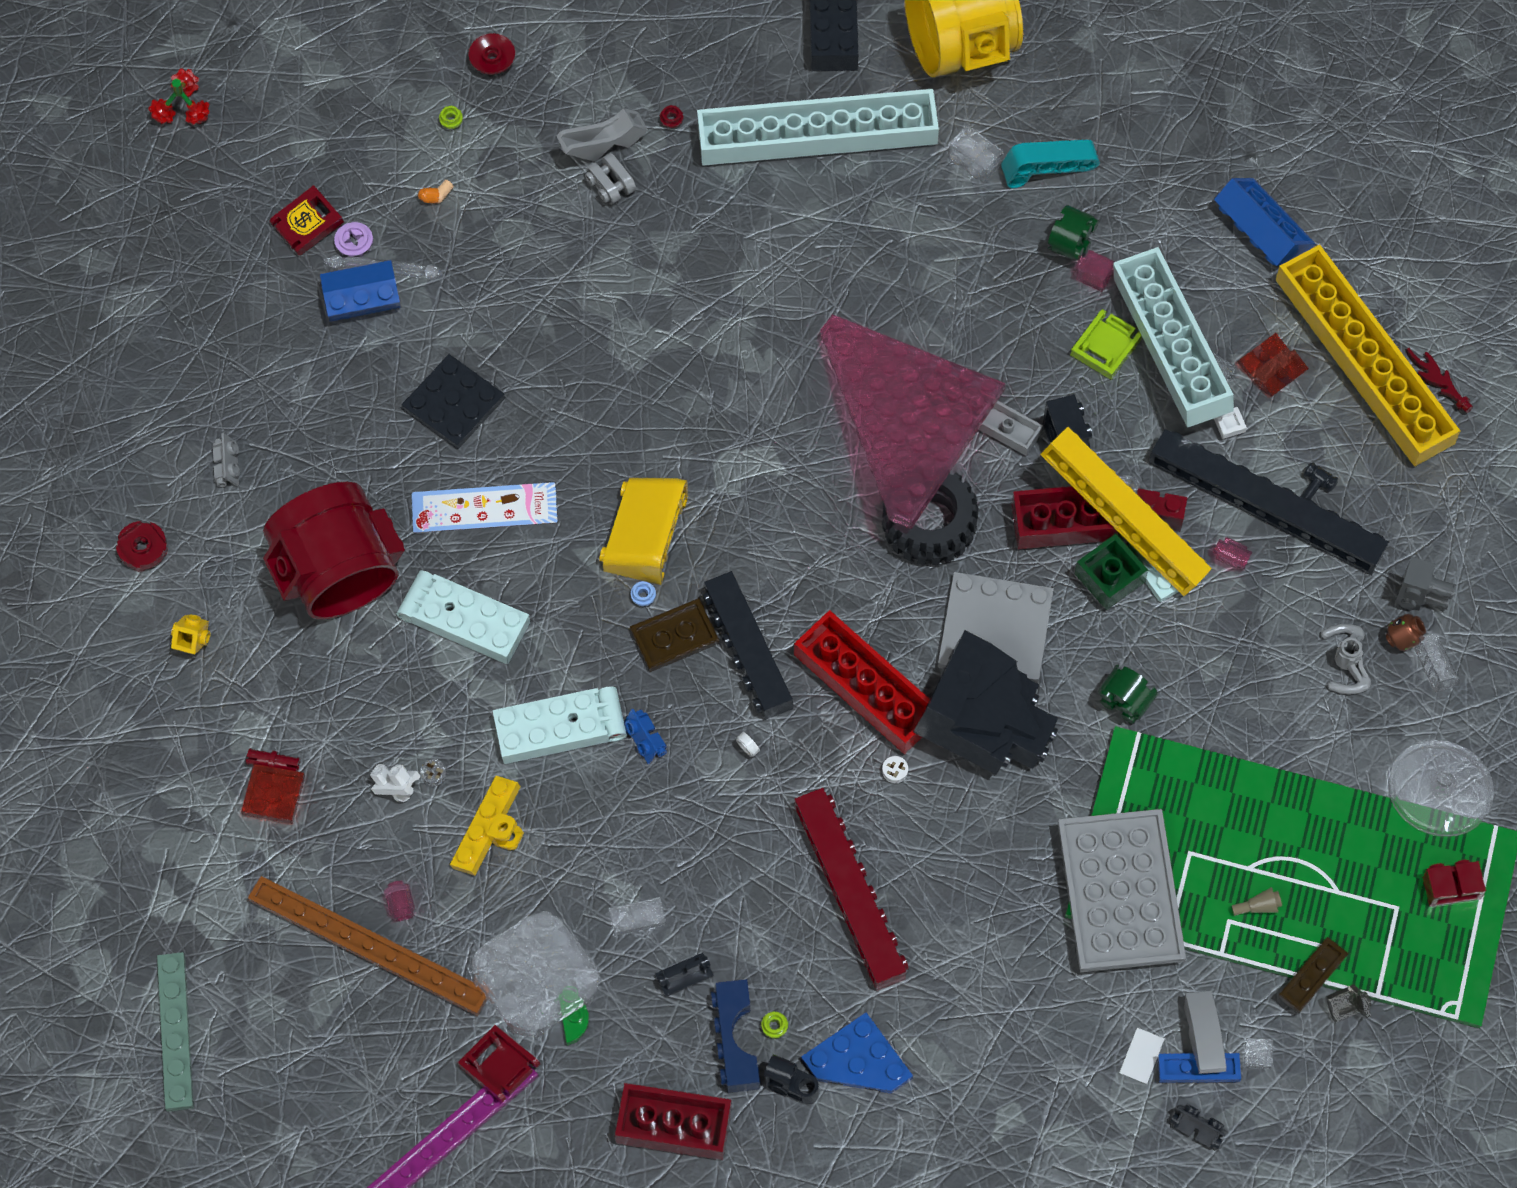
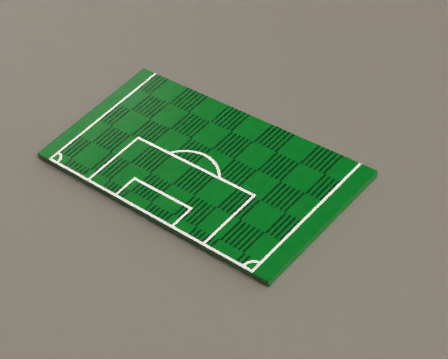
M1115 726L1092 816L1162 809L1185 950L1293 978L1323 941L1329 937L1349 954L1325 982L1323 987L1475 1028H1481L1517 856L1516 830ZM1460 860L1479 861L1486 888L1482 899L1429 906L1422 878L1429 866L1443 863L1444 866L1450 865L1453 867L1455 866L1454 863ZM1271 887L1273 892H1279L1282 906L1277 907L1278 913L1247 912L1234 916L1232 905L1247 902L1252 897ZM1069 903L1065 917L1072 919Z

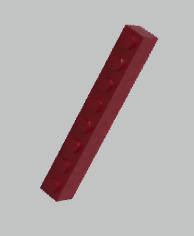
M820 788L795 798L794 808L875 990L879 991L906 980V970L909 969L904 955L899 956L896 950L898 942L893 931L888 932L885 924L888 921L884 910L877 908L875 890L872 885L868 886L864 877H867L862 862L857 863L855 859V846L851 839H846L844 834L846 827L841 816L837 818L833 810L836 809V805L832 795H827L824 788Z

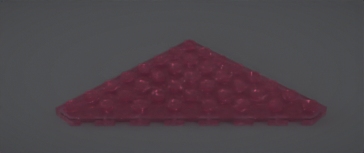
M832 314L820 330L822 342L825 344L828 358L837 376L838 385L846 400L847 409L855 424L856 433L861 446L864 448L868 465L876 480V486L886 507L888 518L895 523L912 529L1004 392L1005 383Z

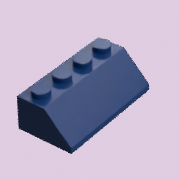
M1232 178L1214 199L1219 204V210L1235 221V227L1241 232L1246 233L1251 238V244L1261 249L1266 254L1265 257L1268 262L1274 266L1286 263L1310 250L1316 244L1254 178Z

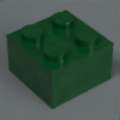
M1114 534L1078 560L1074 574L1099 603L1108 610L1146 582L1148 569L1118 535Z

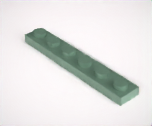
M184 952L157 955L165 1109L167 1112L194 1109L186 958Z

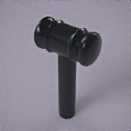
M1311 462L1304 471V477L1309 478L1311 483L1301 495V498L1311 500L1320 486L1326 488L1328 492L1332 491L1338 483V477L1333 476L1332 473Z

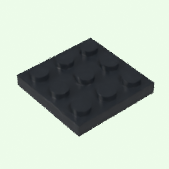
M448 354L401 404L402 410L458 450L503 402L505 393Z

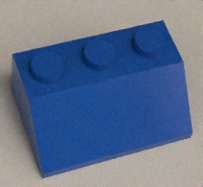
M391 260L320 274L330 322L401 308Z

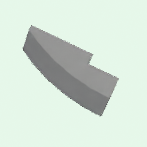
M1212 991L1185 993L1184 1010L1189 1025L1188 1035L1199 1074L1226 1072L1222 1034Z

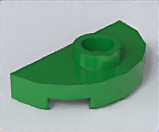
M558 993L567 1046L578 1042L585 1034L586 1029L589 1027V1013L585 1003L579 997L570 993Z

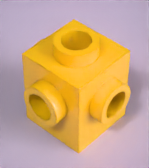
M194 614L184 615L173 625L171 648L196 654L210 640L209 621L203 620L200 616Z

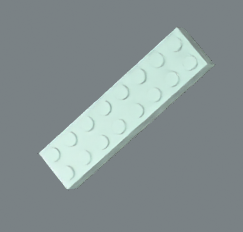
M1159 247L1114 262V281L1187 428L1233 412V393Z

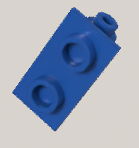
M631 709L624 721L625 729L636 743L640 755L644 757L647 764H650L656 754L658 757H662L667 753V746L658 732L649 734V732L655 730V726L648 714L643 712V710L635 712L634 709Z

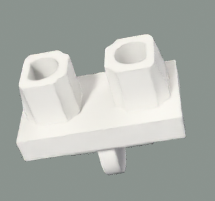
M378 764L370 774L376 782L371 790L374 794L393 795L396 801L405 802L414 792L411 787L412 783L421 776L417 771H407L403 765H395L391 770H388L385 764Z

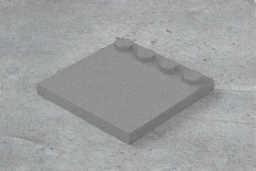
M954 572L938 667H946L952 650L964 630L992 643L1018 661V670L1026 674L1028 679L1039 683L1054 588Z

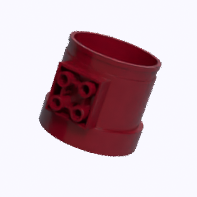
M349 481L323 485L297 496L279 508L268 519L263 529L264 537L270 547L263 560L283 600L300 597L301 601L305 604L308 615L314 619H331L343 616L378 599L396 582L399 571L395 564L405 551L403 541L398 537L393 527V522L388 517L385 509L373 511L363 488L359 484Z

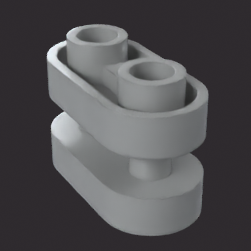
M612 153L602 158V167L597 163L586 167L587 173L585 178L591 186H596L598 194L604 203L608 202L612 205L621 199L619 194L621 190L626 195L636 190L632 177ZM607 174H609L616 183L613 184L612 181L608 178Z

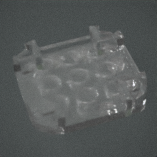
M543 911L540 914H534L523 919L485 943L476 951L472 958V980L475 987L479 986L506 1022V1029L513 1035L516 1033L522 1036H534V1039L544 1035L546 1029L583 1005L588 1006L594 1000L600 983L599 972L593 961L564 923L548 911Z

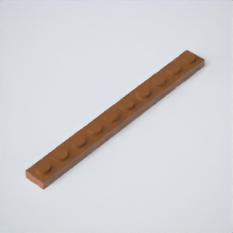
M263 876L259 878L248 896V900L255 905L476 1016L480 1014L491 994L490 990Z

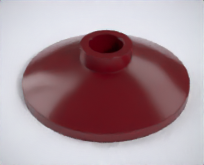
M490 33L482 35L469 48L471 65L477 71L484 74L504 72L515 60L516 54L513 43L501 34Z

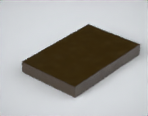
M699 598L630 626L632 636L649 672L720 644L719 638Z

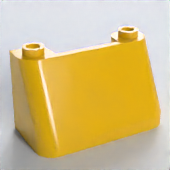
M629 478L628 482L624 481L622 484L620 495L623 497L607 547H602L599 561L603 562L604 572L662 585L665 575L662 569L668 559L667 552L679 514H682L683 508L685 509L688 501L687 480L679 478Z

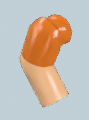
M444 180L438 188L420 189L418 197L425 203L438 204L445 199L454 186L450 181Z

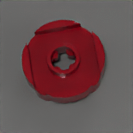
M136 521L128 524L119 533V540L116 545L119 558L126 566L133 568L137 572H143L156 566L168 553L166 536L163 530L155 523L150 522L149 524ZM140 541L142 543L148 542L143 550H137V543Z

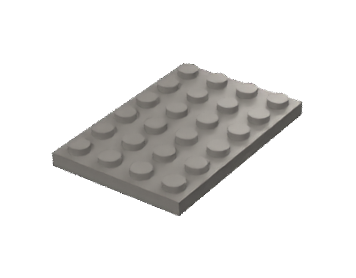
M1162 809L1058 819L1079 971L1088 972L1185 962L1186 954Z

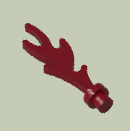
M1407 348L1406 352L1410 359L1427 372L1418 371L1417 374L1422 380L1431 385L1446 388L1441 389L1440 394L1457 402L1456 407L1459 410H1464L1468 413L1473 409L1474 406L1470 403V399L1467 396L1462 397L1454 387L1448 370H1445L1444 376H1442L1439 366L1428 352L1424 354L1428 362L1425 363L1412 352L1411 348Z

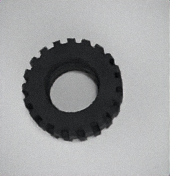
M928 465L927 469H922L919 466L913 468V473L908 471L902 473L900 481L895 479L890 484V490L886 491L884 497L882 527L888 544L893 543V550L897 554L903 552L904 559L908 561L916 559L918 560L917 564L925 565V562H932V565H940V560H945L946 563L954 560V554L960 556L965 552V547L970 546L978 520L977 497L975 493L971 492L972 487L967 481L962 483V476L958 473L952 475L949 473L950 469L944 467L941 470H937L935 466ZM934 501L946 506L954 518L947 526L941 529L926 530L914 525L908 519L906 513L913 505L919 502Z

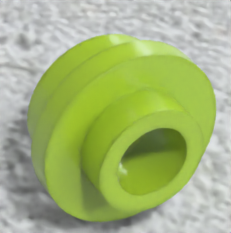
M447 106L441 111L439 120L443 127L454 129L461 125L463 115L457 107Z
M780 1012L766 1014L762 1019V1031L770 1038L782 1037L788 1029L787 1018ZM777 1022L780 1027L774 1030L770 1027V1024Z

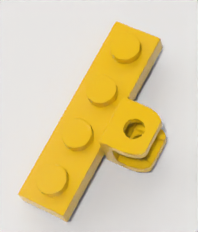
M495 776L450 863L453 869L475 876L492 843L497 847L507 850H514L518 847L524 831L517 826L514 818L507 815L521 787L518 782ZM512 833L515 834L513 840L507 841L511 838L510 836L512 835Z

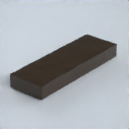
M1327 937L1282 990L1278 998L1300 1014L1349 953Z

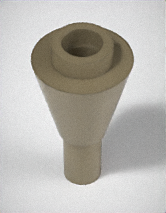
M1271 887L1252 897L1247 902L1232 905L1234 916L1247 912L1278 913L1277 907H1281L1282 903L1279 892H1273Z

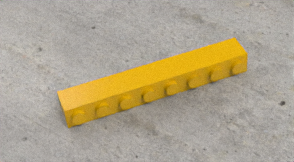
M1069 427L1040 454L1183 596L1196 587L1212 568L1186 541L1181 539Z

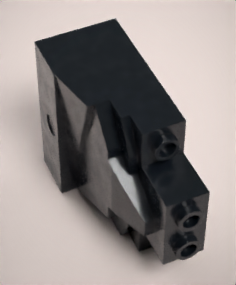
M964 630L952 650L941 678L913 732L994 774H997L1001 767L1006 768L1011 758L1033 769L1038 761L1043 763L1049 752L1046 745L1047 742L1052 743L1058 729L1054 727L1058 718L1035 706L1039 695L1036 694L1039 684L1028 679L1026 674L1018 670V661L992 643Z

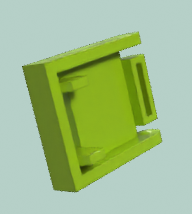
M1102 309L1071 349L1070 355L1112 380L1143 337L1139 331L1132 339L1131 337L1136 328L1113 314H1110L1106 322H1103L1102 320L1105 318L1107 311ZM1090 351L1094 355L1106 361L1105 364L1101 363L1100 361L1096 360L1095 358L1091 357L1086 353Z

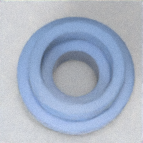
M645 581L635 584L631 589L632 601L639 606L650 605L656 598L654 586ZM646 592L648 596L640 597L639 594Z

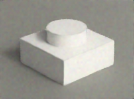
M1235 407L1233 412L1214 418L1222 439L1246 432L1247 427L1238 407Z

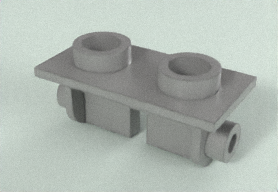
M221 433L222 439H216L212 445L213 462H222L214 466V482L217 483L218 487H225L228 482L238 487L240 469L237 454L239 453V447L235 440Z

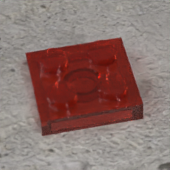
M254 764L241 811L242 815L293 824L305 774L303 772Z

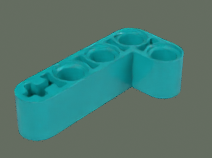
M1092 140L1019 143L1013 146L1002 161L1001 168L1008 187L1018 188L1025 185L1032 174L1091 171L1099 166L1100 161Z

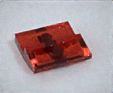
M1274 333L1237 361L1244 372L1270 397L1309 369L1294 349L1292 351L1288 349L1277 333Z

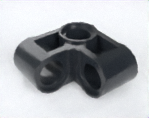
M772 1055L764 1073L766 1086L773 1092L792 1098L802 1104L809 1105L816 1102L820 1095L817 1079L798 1069L796 1063L778 1055ZM804 1085H812L814 1087V1090L809 1094L800 1091Z

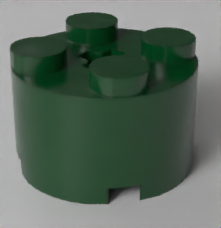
M1066 205L1060 212L1064 215L1063 218L1056 220L1048 240L1050 245L1048 249L1074 261H1079L1082 254L1086 255L1091 246L1089 237L1091 233L1096 231L1099 220L1093 215Z
M1118 664L1098 689L1099 695L1102 697L1100 703L1109 710H1113L1115 707L1121 711L1122 718L1131 724L1142 718L1158 696V692L1154 687L1150 690L1146 686L1148 681L1140 674L1126 666L1120 670V665Z

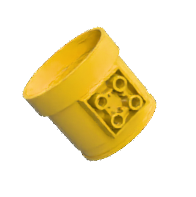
M904 0L907 26L912 45L921 66L930 77L957 72L961 66L965 71L1008 61L1010 60V53L1016 52L1021 48L1023 20L1019 0Z

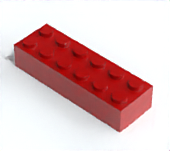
M829 610L794 643V656L904 755L922 738V736L913 731L930 699L832 611Z

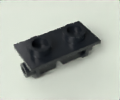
M700 953L655 973V976L665 997L709 979L714 974L710 968L707 956L704 953Z
M1186 1104L1185 1107L1179 1105L1177 1110L1181 1114L1175 1113L1170 1123L1174 1124V1128L1188 1136H1191L1194 1129L1197 1128L1200 1131L1195 1140L1208 1146L1210 1149L1214 1147L1218 1150L1223 1141L1218 1137L1220 1134L1225 1137L1228 1133L1223 1129L1225 1125L1210 1117L1208 1121L1199 1116L1201 1111L1189 1104Z

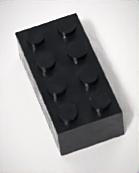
M809 0L811 72L858 71L857 0Z

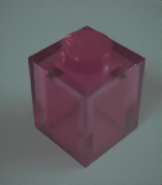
M1089 250L1085 257H1080L1075 269L1078 270L1077 280L1103 292L1114 273L1113 263L1115 261Z

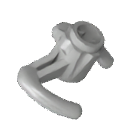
M1338 624L1323 630L1321 637L1324 639L1340 633L1351 635L1339 643L1335 653V662L1341 669L1349 670L1357 681L1355 685H1345L1330 681L1328 689L1340 694H1358L1367 691L1371 686V679L1366 673L1362 662L1363 651L1361 641L1365 637L1363 629L1352 624Z

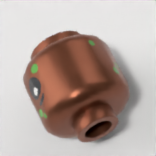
M1404 614L1388 624L1386 639L1392 647H1396L1401 651H1407L1422 643L1426 628L1418 616Z

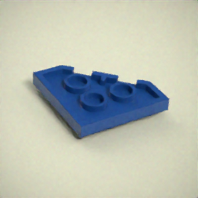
M864 1013L801 1056V1061L819 1082L827 1083L828 1081L840 1083L843 1086L860 1089L869 1088L892 1094L913 1079L912 1073L867 1013Z

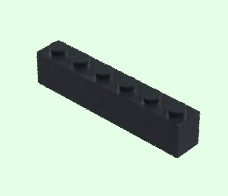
M730 571L705 581L704 592H702L703 600L706 606L711 605L714 611L712 613L713 621L716 627L721 626L724 632L722 635L724 645L727 649L731 648L734 654L732 656L733 664L736 670L741 669L744 675L742 682L746 691H751L755 698L752 699V703L757 714L762 713L764 720L792 710L793 698L733 572Z

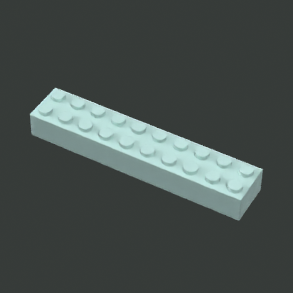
M933 89L697 110L702 165L938 144L939 127Z

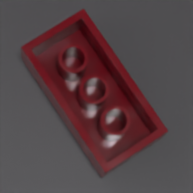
M1072 486L1013 491L1011 505L1018 549L1105 542L1114 534H1119Z
M624 1083L615 1132L616 1144L723 1160L732 1111L731 1099Z

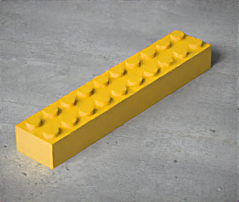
M1319 244L1280 265L1276 282L1415 467L1455 445L1460 429L1322 246Z

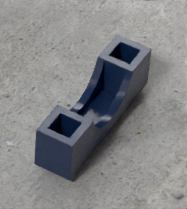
M744 979L715 983L716 992H711L713 1008L718 1007L719 1017L714 1018L716 1034L721 1033L722 1043H717L718 1058L724 1059L725 1069H720L721 1084L727 1085L728 1093L760 1090L757 1056L741 1050L733 1039L735 1025L743 1016L751 1012L748 981Z

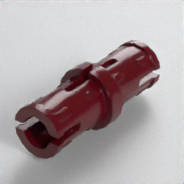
M252 748L248 749L247 757L249 758L246 759V764L267 767L269 771L277 769L295 774L299 771L300 765L298 763H300V757L280 755L278 751L270 753Z

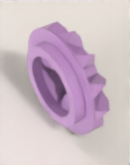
M347 223L336 232L334 238L335 246L342 255H349L351 258L356 255L362 257L364 252L370 251L373 235L371 230L362 223ZM351 234L356 240L358 239L357 246L351 242Z

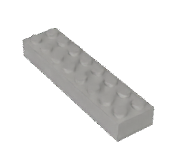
M936 368L921 390L922 399L1027 456L1042 433L1043 425L939 368Z

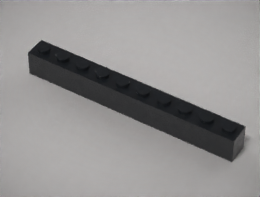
M1164 429L1151 451L1150 464L1371 576L1386 551L1389 541L1385 540L1380 534L1371 533L1363 529L1358 523L1347 521L1339 517L1336 512L1325 510L1317 506L1314 501L1299 497L1289 488L1280 487L1272 483L1267 477L1258 476L1250 472L1245 466L1236 465L1228 461L1223 455L1214 454L1206 450L1201 444L1192 443L1184 439L1177 432H1170Z

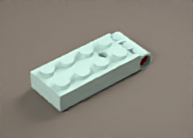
M423 570L418 572L396 613L405 622L417 625L507 665L530 624L529 614ZM448 608H454L452 611H447Z
M604 687L600 690L595 688L493 710L504 764L606 742L620 741L627 736L616 687ZM573 718L578 719L576 722H570Z

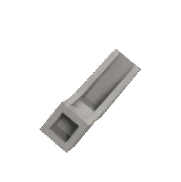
M623 108L607 121L560 131L556 137L560 142L561 150L566 155L596 162L614 144L630 148L648 129L639 112Z

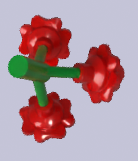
M180 68L178 73L171 77L173 80L171 87L174 92L169 99H159L158 101L153 99L151 106L148 108L152 118L162 124L166 122L172 123L173 117L176 115V112L172 110V102L176 96L182 97L187 103L186 106L189 110L185 112L187 115L186 122L201 124L208 119V114L210 113L208 109L210 104L201 100L195 103L194 100L188 98L194 91L199 89L198 84H196L199 81V77L195 76L191 69L185 71L183 68Z

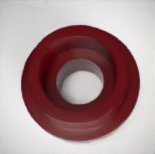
M675 105L666 106L660 113V121L667 128L680 126L684 119L683 112Z

